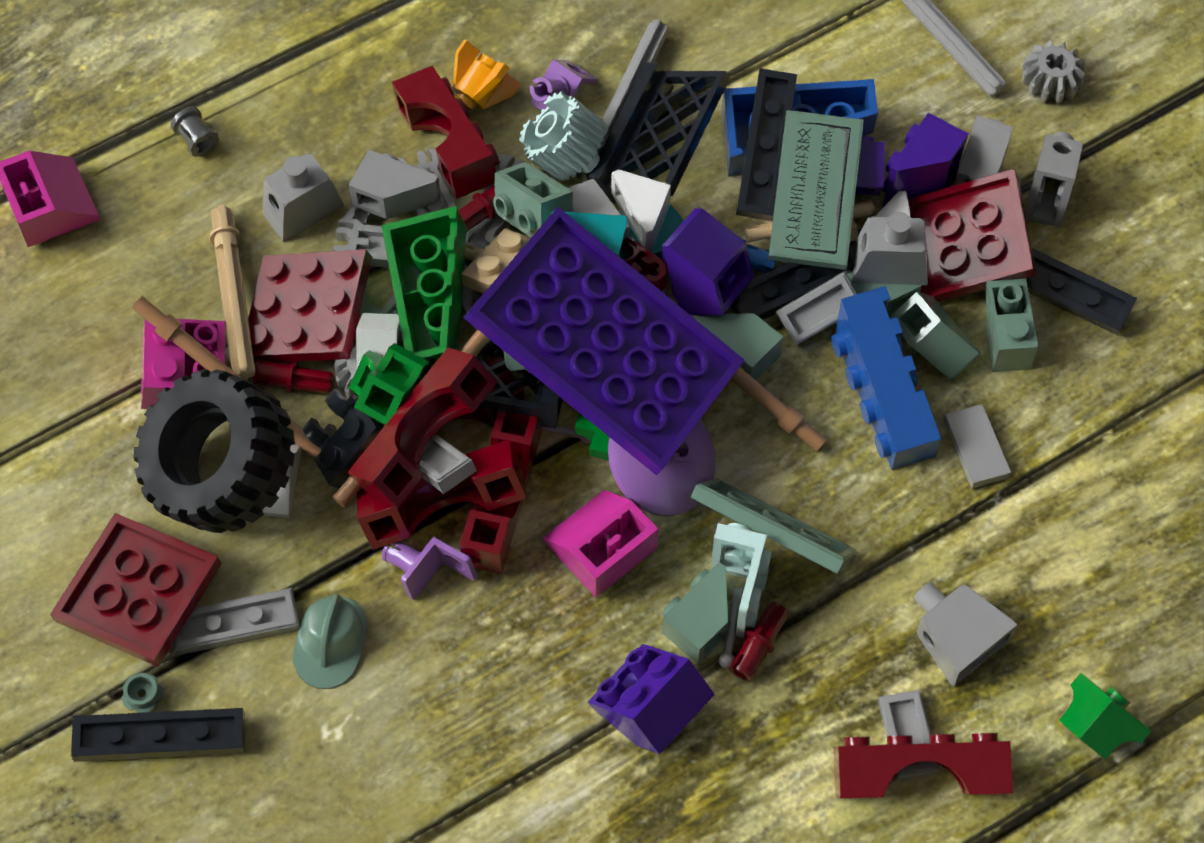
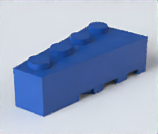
M874 79L796 84L792 111L863 119L862 136L872 134L878 115ZM756 87L725 88L723 92L721 110L728 176L743 172Z
M883 286L841 299L836 330L831 340L836 356L838 358L843 357L846 363V378L851 390H857L862 400L860 402V409L866 424L872 423L875 430L877 451L881 458H887L891 470L936 457L941 437L924 390L916 391L914 388L917 386L916 367L911 355L903 357L900 337L903 331L897 317L889 318L886 303L891 298L887 287Z

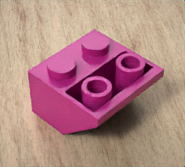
M29 150L0 161V183L28 248L100 220L73 157Z
M145 319L142 339L141 409L147 410L149 405H155L158 402L157 395L164 388L169 387L172 389L174 387V381L185 375L192 377V373L206 369L171 340L166 342L154 332L156 328ZM177 319L182 323L181 328L225 364V321Z
M603 490L545 535L543 542L597 598L657 550L659 529L632 500Z

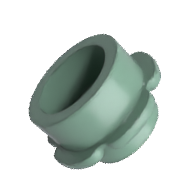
M134 674L126 680L123 686L124 695L122 696V702L128 710L135 709L138 713L150 712L154 710L156 703L161 702L164 694L163 687L157 683V678L151 674ZM146 691V695L140 697L139 692Z

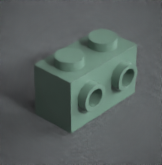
M524 162L495 172V197L493 200L495 214L529 237H532L551 215V211H554L557 207L566 212H573V192L531 164Z

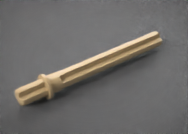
M220 204L218 208L211 210L212 231L209 237L211 244L215 246L230 367L237 375L247 380L249 377L254 376L255 365L238 242L241 236L240 231L235 228L233 209L226 207L225 204Z

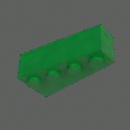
M457 206L381 226L404 347L429 362L422 379L447 348L458 350L463 289L461 273L464 271L467 228Z

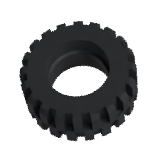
M206 369L192 373V377L185 375L173 382L174 387L172 389L166 387L157 395L158 402L155 405H149L144 414L147 416L143 426L139 425L136 437L139 438V445L134 447V461L139 465L138 468H135L137 481L139 484L144 485L141 490L146 500L152 503L154 509L164 516L212 533H223L226 530L233 532L246 526V521L254 523L264 515L262 510L265 507L271 508L279 499L276 494L281 487L285 488L290 477L286 476L288 467H293L295 453L291 452V445H295L294 430L287 427L291 424L290 417L287 411L281 408L280 401L273 394L227 371L216 369L211 372ZM229 421L231 441L228 454L218 471L209 479L201 482L198 464L202 447L208 436L218 426Z

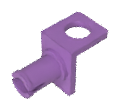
M553 59L545 75L533 80L538 85L530 86L531 104L539 110L546 109L547 106L543 103L548 99V96L551 95L553 97L554 93L559 94L560 92L574 98L582 83L595 84L597 78L569 60Z
M435 537L430 540L422 552L402 541L391 544L395 546L394 549L388 545L384 546L381 555L385 562H389L405 571L401 582L408 597L413 600L418 597L442 564L472 581H475L478 577L470 557Z

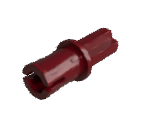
M495 185L482 194L475 193L472 196L473 200L459 209L467 232L485 219L492 220L495 217L493 204Z
M257 359L253 383L286 388L289 393L299 389L327 394L333 388L334 375L328 371L299 367L298 362H292L290 365Z
M772 601L765 608L753 631H746L744 634L746 640L738 655L729 666V671L733 675L747 682L753 681L758 668L767 654L772 653L775 649L772 643L789 615V611L784 606Z

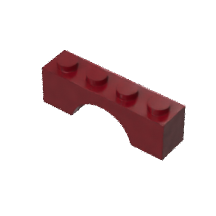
M429 66L392 81L398 110L412 131L434 130L448 136L436 148L441 176L455 198H461L494 184L495 166L500 164L497 152L491 143L485 144L479 124L476 121L470 122L462 99L456 100L454 98V92L447 77L441 78L435 68Z
M447 348L347 473L372 498L398 508L423 477L419 466L420 458L431 437L452 419L464 414L474 413L497 384L498 380L475 355Z
M498 411L491 434L490 445L510 439L524 470L525 487L527 488L542 434V426H540L541 417ZM523 500L487 511L482 505L477 503L473 509H470L459 547L461 553L471 558L475 569L503 574Z
M510 439L464 454L472 460L477 471L444 494L421 478L397 508L372 498L364 489H360L357 493V520L372 550L410 538L424 518L450 504L473 502L482 505L487 511L526 499L524 470Z
M972 733V742L956 743L955 734L929 735L930 743L913 744L912 735L887 736V745H870V737H844V746H833L836 798L840 799L884 797L886 789L895 774L904 767L920 761L936 763L950 772L963 794L1013 793L1011 742L998 741V733Z

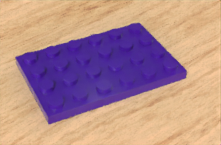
M559 207L554 210L464 316L465 320L655 475L663 470L744 362L741 356Z

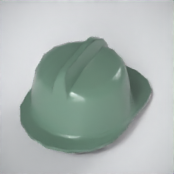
M334 593L333 596L317 600L306 610L301 620L293 652V664L297 675L306 684L317 689H332L344 684L353 675L359 663L367 632V618L364 610L354 600Z

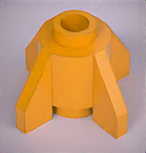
M464 40L455 54L452 87L457 93L455 99H462L466 108L473 111L475 107L483 110L513 97L521 84L507 73L510 67L505 63L496 62L483 53L479 55L481 51L467 40Z

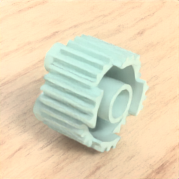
M563 92L559 94L554 93L553 97L551 95L548 96V99L543 103L547 108L541 110V114L536 116V121L529 119L523 125L524 130L520 132L522 136L519 138V141L526 146L524 148L525 155L560 182L565 179L568 180L570 176L575 177L577 172H591L599 162L597 149L602 146L600 142L604 140L603 137L608 131V126L600 117L576 98L568 97Z

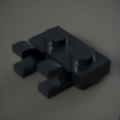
M333 389L325 399V402L336 415L344 420L343 424L338 430L332 424H328L323 429L316 419L310 418L302 431L308 440L321 449L314 460L328 485L339 489L350 477L347 472L385 425L354 408L358 396L351 395L346 400L340 390Z

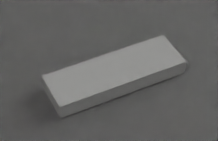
M288 588L194 608L174 641L177 656L299 631L300 626L293 590Z

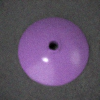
M701 419L678 448L679 456L675 452L663 470L657 475L609 437L608 457L613 477L626 498L632 500L638 508L647 513L657 516H674L691 510L700 503L690 498L696 484L714 478V446L711 436Z

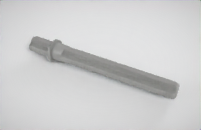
M901 0L988 96H997L1006 86L1005 80L930 0Z
M655 19L648 25L602 119L608 126V131L603 137L604 140L600 142L601 148L597 149L598 155L645 63L655 62L669 33L668 25L662 23L661 20ZM577 172V177L584 182L588 181L587 178L590 172Z

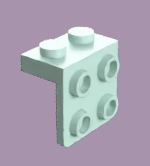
M718 523L713 542L711 570L720 562L726 567V574L747 579L739 607L735 634L736 637L744 638L746 627L754 629L760 607L759 602L762 591L765 589L772 551L765 550L767 535L753 532L749 527L739 523H730L728 525Z

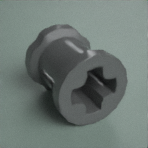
M187 107L181 110L171 121V129L175 134L181 135L188 143L189 152L192 156L200 157L213 150L219 141L217 132L214 129L208 128L202 121V114L197 107Z

